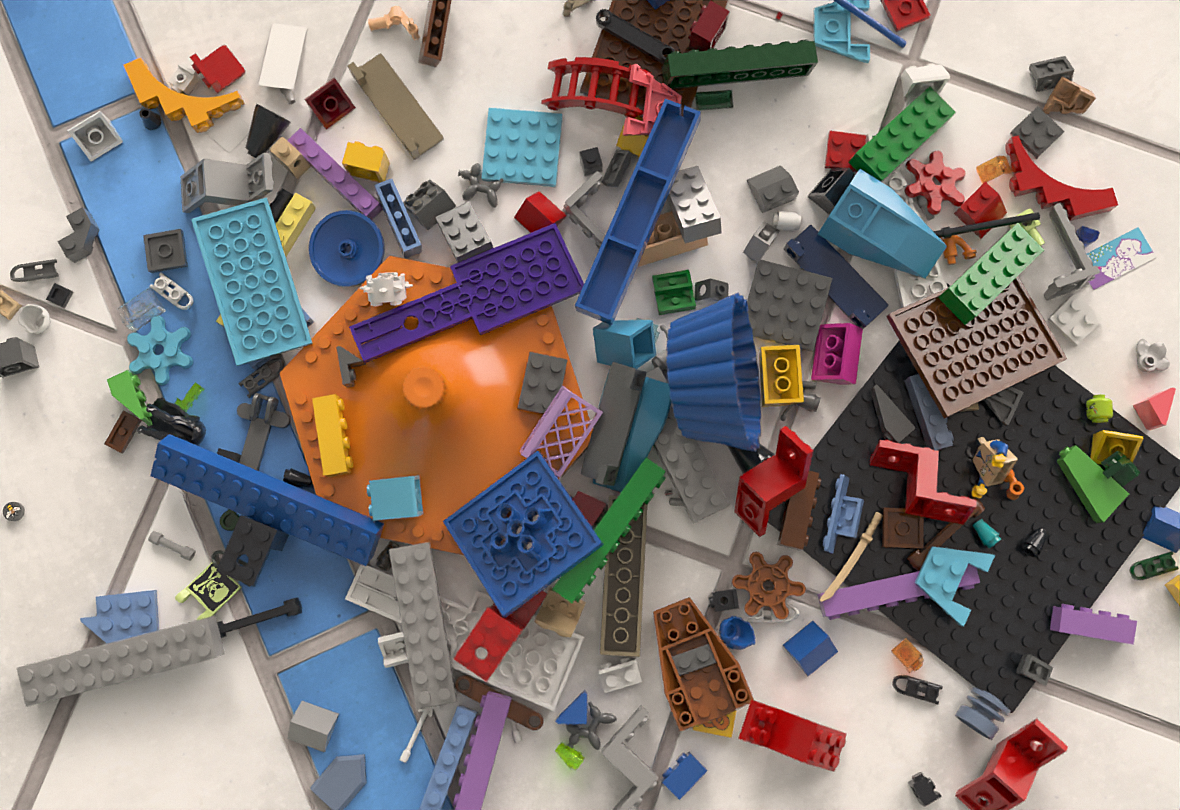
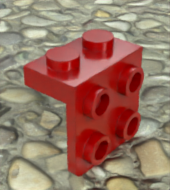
M226 45L220 46L202 60L196 53L190 56L193 62L192 68L197 74L202 73L204 76L202 81L208 88L212 87L217 94L246 72Z

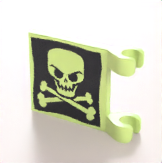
M213 563L175 596L179 603H184L192 595L206 609L197 620L213 616L242 588L233 578L216 572L217 568Z

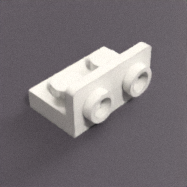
M631 656L620 659V663L613 665L612 662L603 664L601 669L598 670L604 693L642 682L636 659L632 660Z

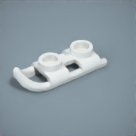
M160 273V278H157L154 285H150V288L179 309L188 310L194 303L192 296L163 273ZM171 284L175 288L171 289L168 285ZM166 290L167 292H169V296L164 294L163 291ZM185 294L189 298V303L186 306H181L178 302Z
M785 604L787 608L795 611V615L779 620L775 617L772 609L764 610V607H762L758 614L752 616V619H747V622L785 623L796 619L800 612L794 606ZM764 616H771V619H764Z

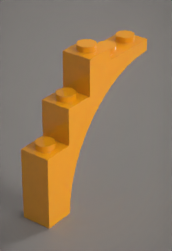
M141 57L124 64L138 100L144 108L154 109L161 104L166 116L171 121L181 120L187 115L192 128L197 133L205 132L214 126L213 118H219L224 113L230 110H237L241 105L245 104L238 91L217 97H193L173 91L160 83L152 75Z

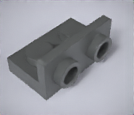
M1066 56L1032 63L1029 67V71L1036 80V92L1055 88L1062 77L1070 81L1073 79L1074 68Z

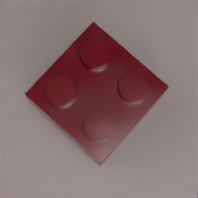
M711 0L707 6L704 5L699 13V20L694 21L690 27L689 47L699 50V52L714 48L727 27L730 11Z

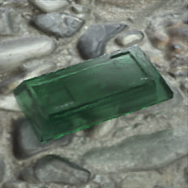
M732 90L697 92L695 95L696 110L733 108Z

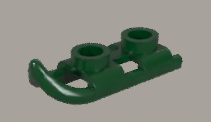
M1167 552L1134 563L1129 569L1131 577L1135 580H1145L1178 570L1179 568L1175 566V560L1171 556L1173 552ZM1160 559V563L1154 564V560ZM1141 565L1145 576L1137 577L1134 572L1135 567ZM1158 568H1163L1162 571L1157 572Z

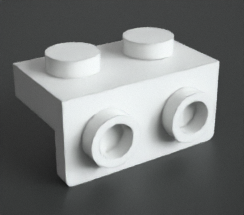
M403 632L378 638V645L383 655L385 668L408 663Z

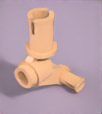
M398 6L391 7L389 13L385 14L384 17L368 19L371 31L383 28L390 29L393 24H402L413 40L420 38L418 26Z

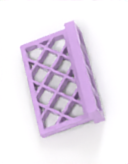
M562 385L520 449L521 455L529 458L537 449L545 447L547 457L544 459L548 461L555 475L560 478L603 412ZM571 397L578 401L579 409L568 411L567 403ZM591 409L596 412L592 420L584 421L583 411ZM580 412L582 422L571 424L569 414ZM567 415L569 425L557 427V418ZM583 425L584 433L582 436L574 437L572 427ZM569 428L571 438L560 441L558 430ZM556 431L558 441L546 443L545 436L547 433ZM572 441V451L563 454L561 444ZM559 445L560 455L549 457L547 447ZM562 459V466L559 471L551 467L550 460Z

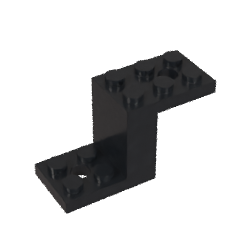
M240 515L216 572L255 587L270 550L282 551L289 534ZM245 554L249 561L247 565L241 566L239 558Z

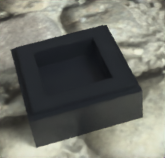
M54 283L46 300L66 308L73 291Z

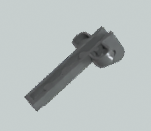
M255 393L252 404L242 403L237 408L239 417L251 421L239 463L257 471L260 468L271 426L286 428L291 422L289 415L276 411L279 400L275 397ZM263 400H267L265 419H260L258 417Z

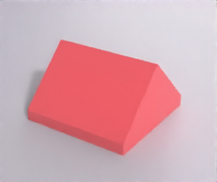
M1176 388L1166 389L1133 405L1147 430H1153L1167 424Z

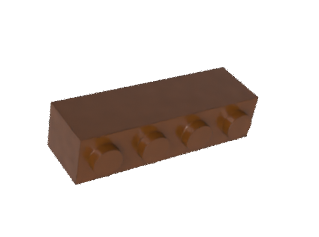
M429 0L418 63L436 67L441 62L451 0Z
M809 471L806 487L787 499L777 545L796 550H803V547H807L809 536L806 535L807 528H811L813 516H810L811 510L815 509L817 497H814L815 491L819 490L821 479L818 478L819 473Z

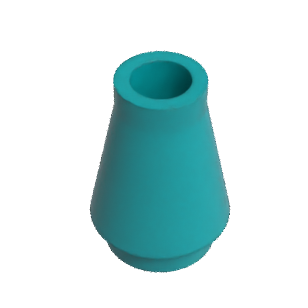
M982 519L973 525L984 546L986 545L988 548H991L1001 540L999 533Z

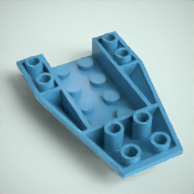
M859 169L818 232V235L850 255L926 279L947 247L892 188Z
M607 375V378H606V381H605V385H604L603 392H602V395H601V398H600V402H599V405H598V409H599V407H600V403H601V400H602V396H603V393H604V389H605V386H606V382H607V379H608V375ZM645 377L615 485H601L596 483L595 479H593V484L618 492H622L650 453L666 423L672 403L668 383Z

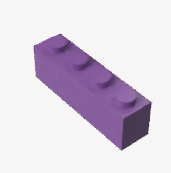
M1062 604L1061 607L1053 606L1050 630L1134 645L1137 621L1130 620V615L1117 613V617H1113L1111 612L1099 610L1098 614L1092 613L1093 609L1080 607L1079 611L1074 610V606Z

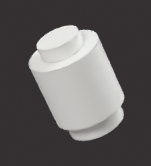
M778 210L777 214L773 215L772 225H775V229L794 231L800 228L801 215H797V213Z

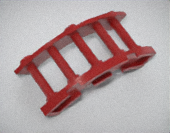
M575 57V61H567L566 58H562L548 63L547 69L555 74L552 97L541 101V104L548 106V109L557 111L569 107H585L589 110L597 108L625 115L626 118L630 117L633 119L644 114L643 110L636 108L640 86L638 84L632 83L629 105L616 102L620 78L630 80L632 65H629L628 68L620 66L618 61L591 57ZM640 68V69H641L642 71H644L645 73H648V72H649V71H647V70H644V69ZM581 72L592 73L588 97L575 96L578 76ZM571 73L568 95L559 97L562 78L564 75ZM601 73L613 76L609 100L595 98L599 74Z

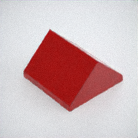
M539 191L524 200L514 219L532 233L554 223L558 226L567 215Z

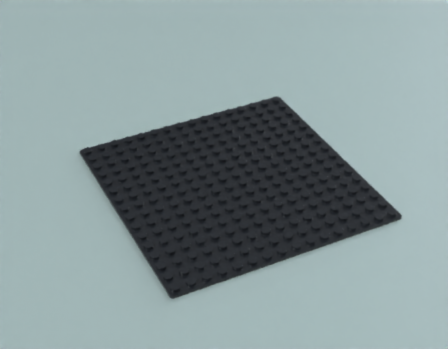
M900 340L813 449L809 471L819 473L818 478L821 479L819 490L815 491L814 497H817L815 509L811 510L810 516H813L811 528H807L806 535L809 536L807 547H803V551L836 577L856 549L861 535L866 532L876 512L883 515V508H906L908 472L870 465V458L878 442L885 440L870 392L871 388L877 384L916 428L899 444H910L920 448L927 447L904 381L910 376L917 375L918 372ZM1056 365L1011 386L1024 393L1008 426H1004L984 400L978 402L979 410L957 412L947 417L946 425L948 431L952 432L954 441L952 446L938 450L936 493L944 492L957 497L965 496L969 499L973 497L972 489L975 485L978 486L980 478L973 462V458L978 451L974 442L980 437H984L986 441L1000 440L1008 445L1010 452L1018 459L1012 468L1014 476L1024 486L1023 493L1016 500H1011L1006 495V491L1010 486L1009 482L1003 481L1000 484L987 486V493L982 495V498H978L985 507L984 511L977 517H971L964 525L939 547L994 555L988 572L977 568L980 583L974 584L975 588L967 590L958 587L952 599L953 602L971 610L965 625H958L940 605L931 598L925 599L924 595L918 596L917 601L906 603L905 600H900L896 606L878 605V610L974 687L998 698L1010 710V713L1015 711L1036 682L1016 673L1022 656L1030 654L1049 665L1071 635L1050 630L1053 606L1061 607L1062 604L1074 606V610L1079 611L1080 607L1091 608L1143 538V531L1151 518L1153 507L1165 508L1180 488V460L1115 410H1113V417L1108 419V422L1092 423V420L1087 418L1086 402L1089 399H1093L1094 394ZM1103 430L1143 436V441L1133 461V464L1141 473L1123 486L1129 493L1124 501L1105 522L1096 523L1057 463V460L1061 457L1059 453L1067 446L1077 445L1091 458L1093 434ZM1097 464L1103 470H1105V467L1103 465ZM840 474H843L849 478L846 496L863 499L864 504L856 538L837 535L834 552L828 553L824 550L823 540L827 536L829 529L827 521L832 515L831 503L833 498L836 497V481L840 478ZM787 500L769 512L768 523L779 532ZM883 516L876 530H874L872 541L870 544H867L858 561L843 581L848 587L920 571L913 568L907 560V557L916 549L882 547ZM923 517V547L950 522ZM980 519L997 531L1001 538L991 548L983 545L973 527ZM1038 528H1043L1049 535L1046 538L1040 555L1030 557L1022 550L1023 542L1035 533Z

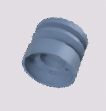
M973 687L971 693L977 699L969 695L966 697L973 706L970 708L966 705H961L955 716L977 733L989 740H993L999 730L993 723V720L1004 723L1005 719L998 713L1000 712L1008 716L1010 710L992 694Z

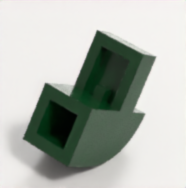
M1116 451L1101 462L1105 467L1103 474L1108 479L1112 476L1122 487L1141 473L1132 461L1120 451Z

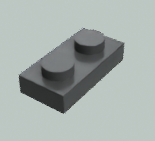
M616 150L601 182L605 186L618 187L633 154L629 150Z
M709 644L672 657L679 676L716 664Z

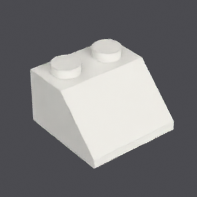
M927 64L924 67L918 68L916 66L907 67L901 75L904 97L921 95L929 86L937 93H941L949 81L950 75L942 65Z

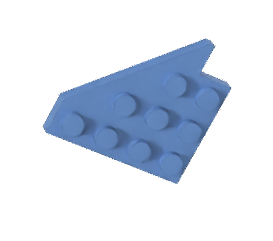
M157 590L97 596V616L80 618V621L106 643L159 630Z

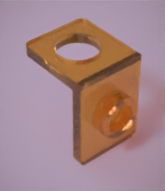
M996 156L976 167L982 183L985 181L989 182L1003 174L1013 173L1006 156Z

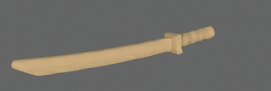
M878 512L874 514L866 532L861 535L856 549L833 583L819 599L820 602L831 598L845 580L867 544H870L872 541V535L883 516Z

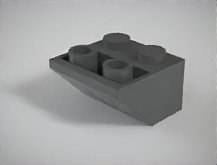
M430 179L423 182L420 188L414 193L409 194L403 202L405 208L427 230L437 223L435 217L456 207L446 191Z

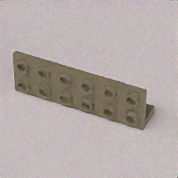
M381 53L362 66L357 67L354 62L348 65L353 78L414 160L444 140L443 135Z

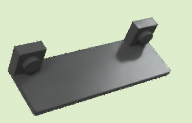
M612 363L599 410L603 413L594 425L581 469V475L595 479L596 483L601 485H615L647 372L619 363Z

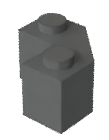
M83 207L66 216L74 232L57 241L66 258L74 263L92 254V245L95 236L99 232V227L93 216Z

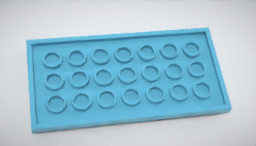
M267 197L192 218L193 227L236 365L241 366L313 344Z

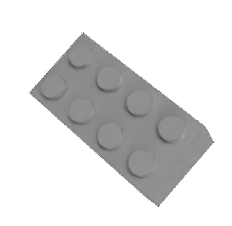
M694 166L680 170L667 200L684 242L689 243L721 234V217L699 167Z

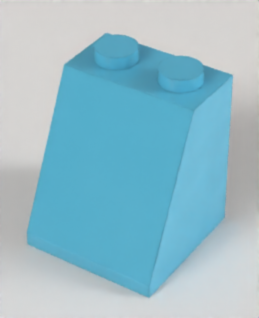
M419 475L369 481L370 485H367L368 497L371 496L372 504L369 505V514L373 516V520L423 515Z

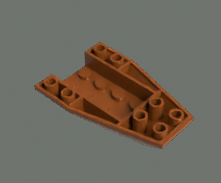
M690 597L653 611L664 692L680 732L732 713L749 705L751 699L754 700L738 661ZM709 644L716 664L679 676L672 657Z

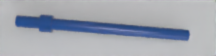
M833 0L901 48H904L907 42L847 0Z

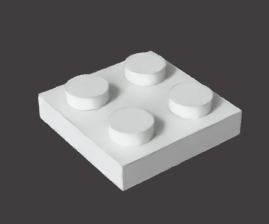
M1076 293L1048 319L1074 346H1077L1103 320Z

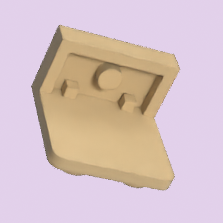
M550 587L547 592L548 595L536 616L535 623L543 629H550L556 632L559 636L571 637L586 602L580 600L578 603L574 601L572 604Z

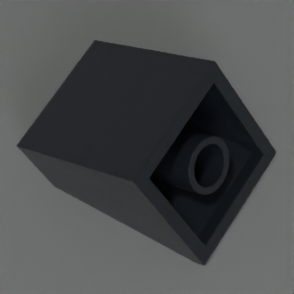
M850 168L830 169L808 194V198L830 215L855 177V174Z

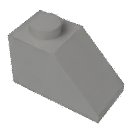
M764 221L750 239L743 253L749 259L759 263L780 231Z

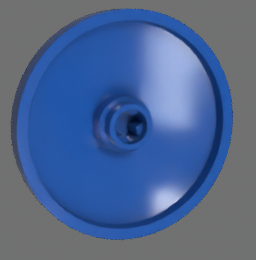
M342 210L327 215L316 225L310 237L309 256L314 269L323 279L338 286L351 287L363 284L366 281V277L372 275L382 264L385 246L380 229L370 218L355 211Z

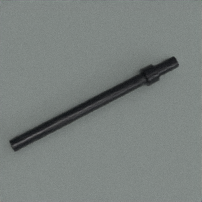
M1031 213L954 228L944 227L933 232L939 238L947 239L953 235L1040 220V213Z

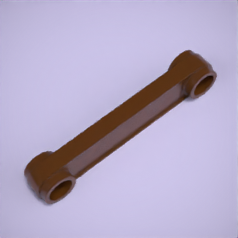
M976 497L970 498L976 500V508L967 520L971 517H977L985 509L983 503ZM950 522L923 549L913 551L907 557L912 567L920 570L930 547H940L963 524Z
M467 675L459 677L455 683L458 692L481 703L483 695L487 696L489 691L502 694ZM461 679L469 681L470 686L467 690L460 688L459 683ZM511 699L507 718L530 730H538L542 727L544 719L539 712ZM531 716L539 717L540 724L538 726L530 724L529 719Z

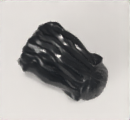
M163 397L157 398L153 404L149 403L146 406V411L152 414V417H150L152 425H147V427L142 425L137 428L138 434L143 433L156 440H162L170 434L197 446L200 445L206 435V428L200 421L199 416L189 415L180 406L168 402Z

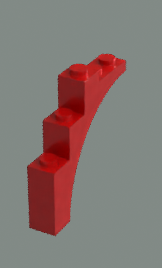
M1019 135L1011 137L1007 141L1005 150L1011 159L1012 172L1015 173L1009 181V188L1015 197L1036 192V200L1040 204L1041 209L1055 206L1058 203L1063 204L1069 221L1108 212L1118 206L1113 188L1081 189L1059 182L1047 175L1032 161L1025 151Z

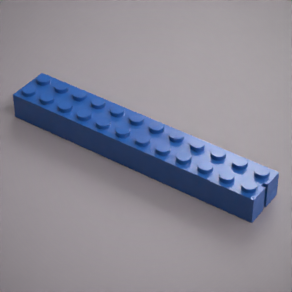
M668 99L664 100L575 304L577 312L613 325L701 121L700 111L684 106L683 116H680L681 104Z
M169 434L158 442L154 457L156 460L153 462L151 477L361 565L367 566L374 557L384 523Z

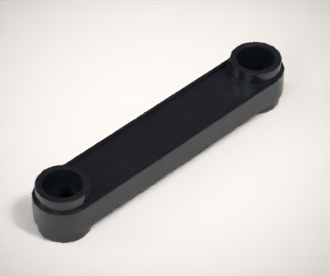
M607 9L600 10L596 15V24L599 28L663 65L666 60L663 55L675 52L671 46L659 41ZM606 17L608 20L602 21L600 18Z
M297 597L284 601V605L225 624H223V621L217 622L220 637H226L227 632L287 614V617L302 613L301 602Z

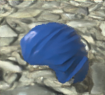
M732 616L721 622L719 626L720 637L728 648L743 650L755 645L754 630L749 622L744 621L741 617L737 618V616Z

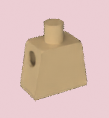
M281 137L269 149L272 156L297 179L311 167L303 155L284 137ZM296 161L299 162V164L294 167V163Z

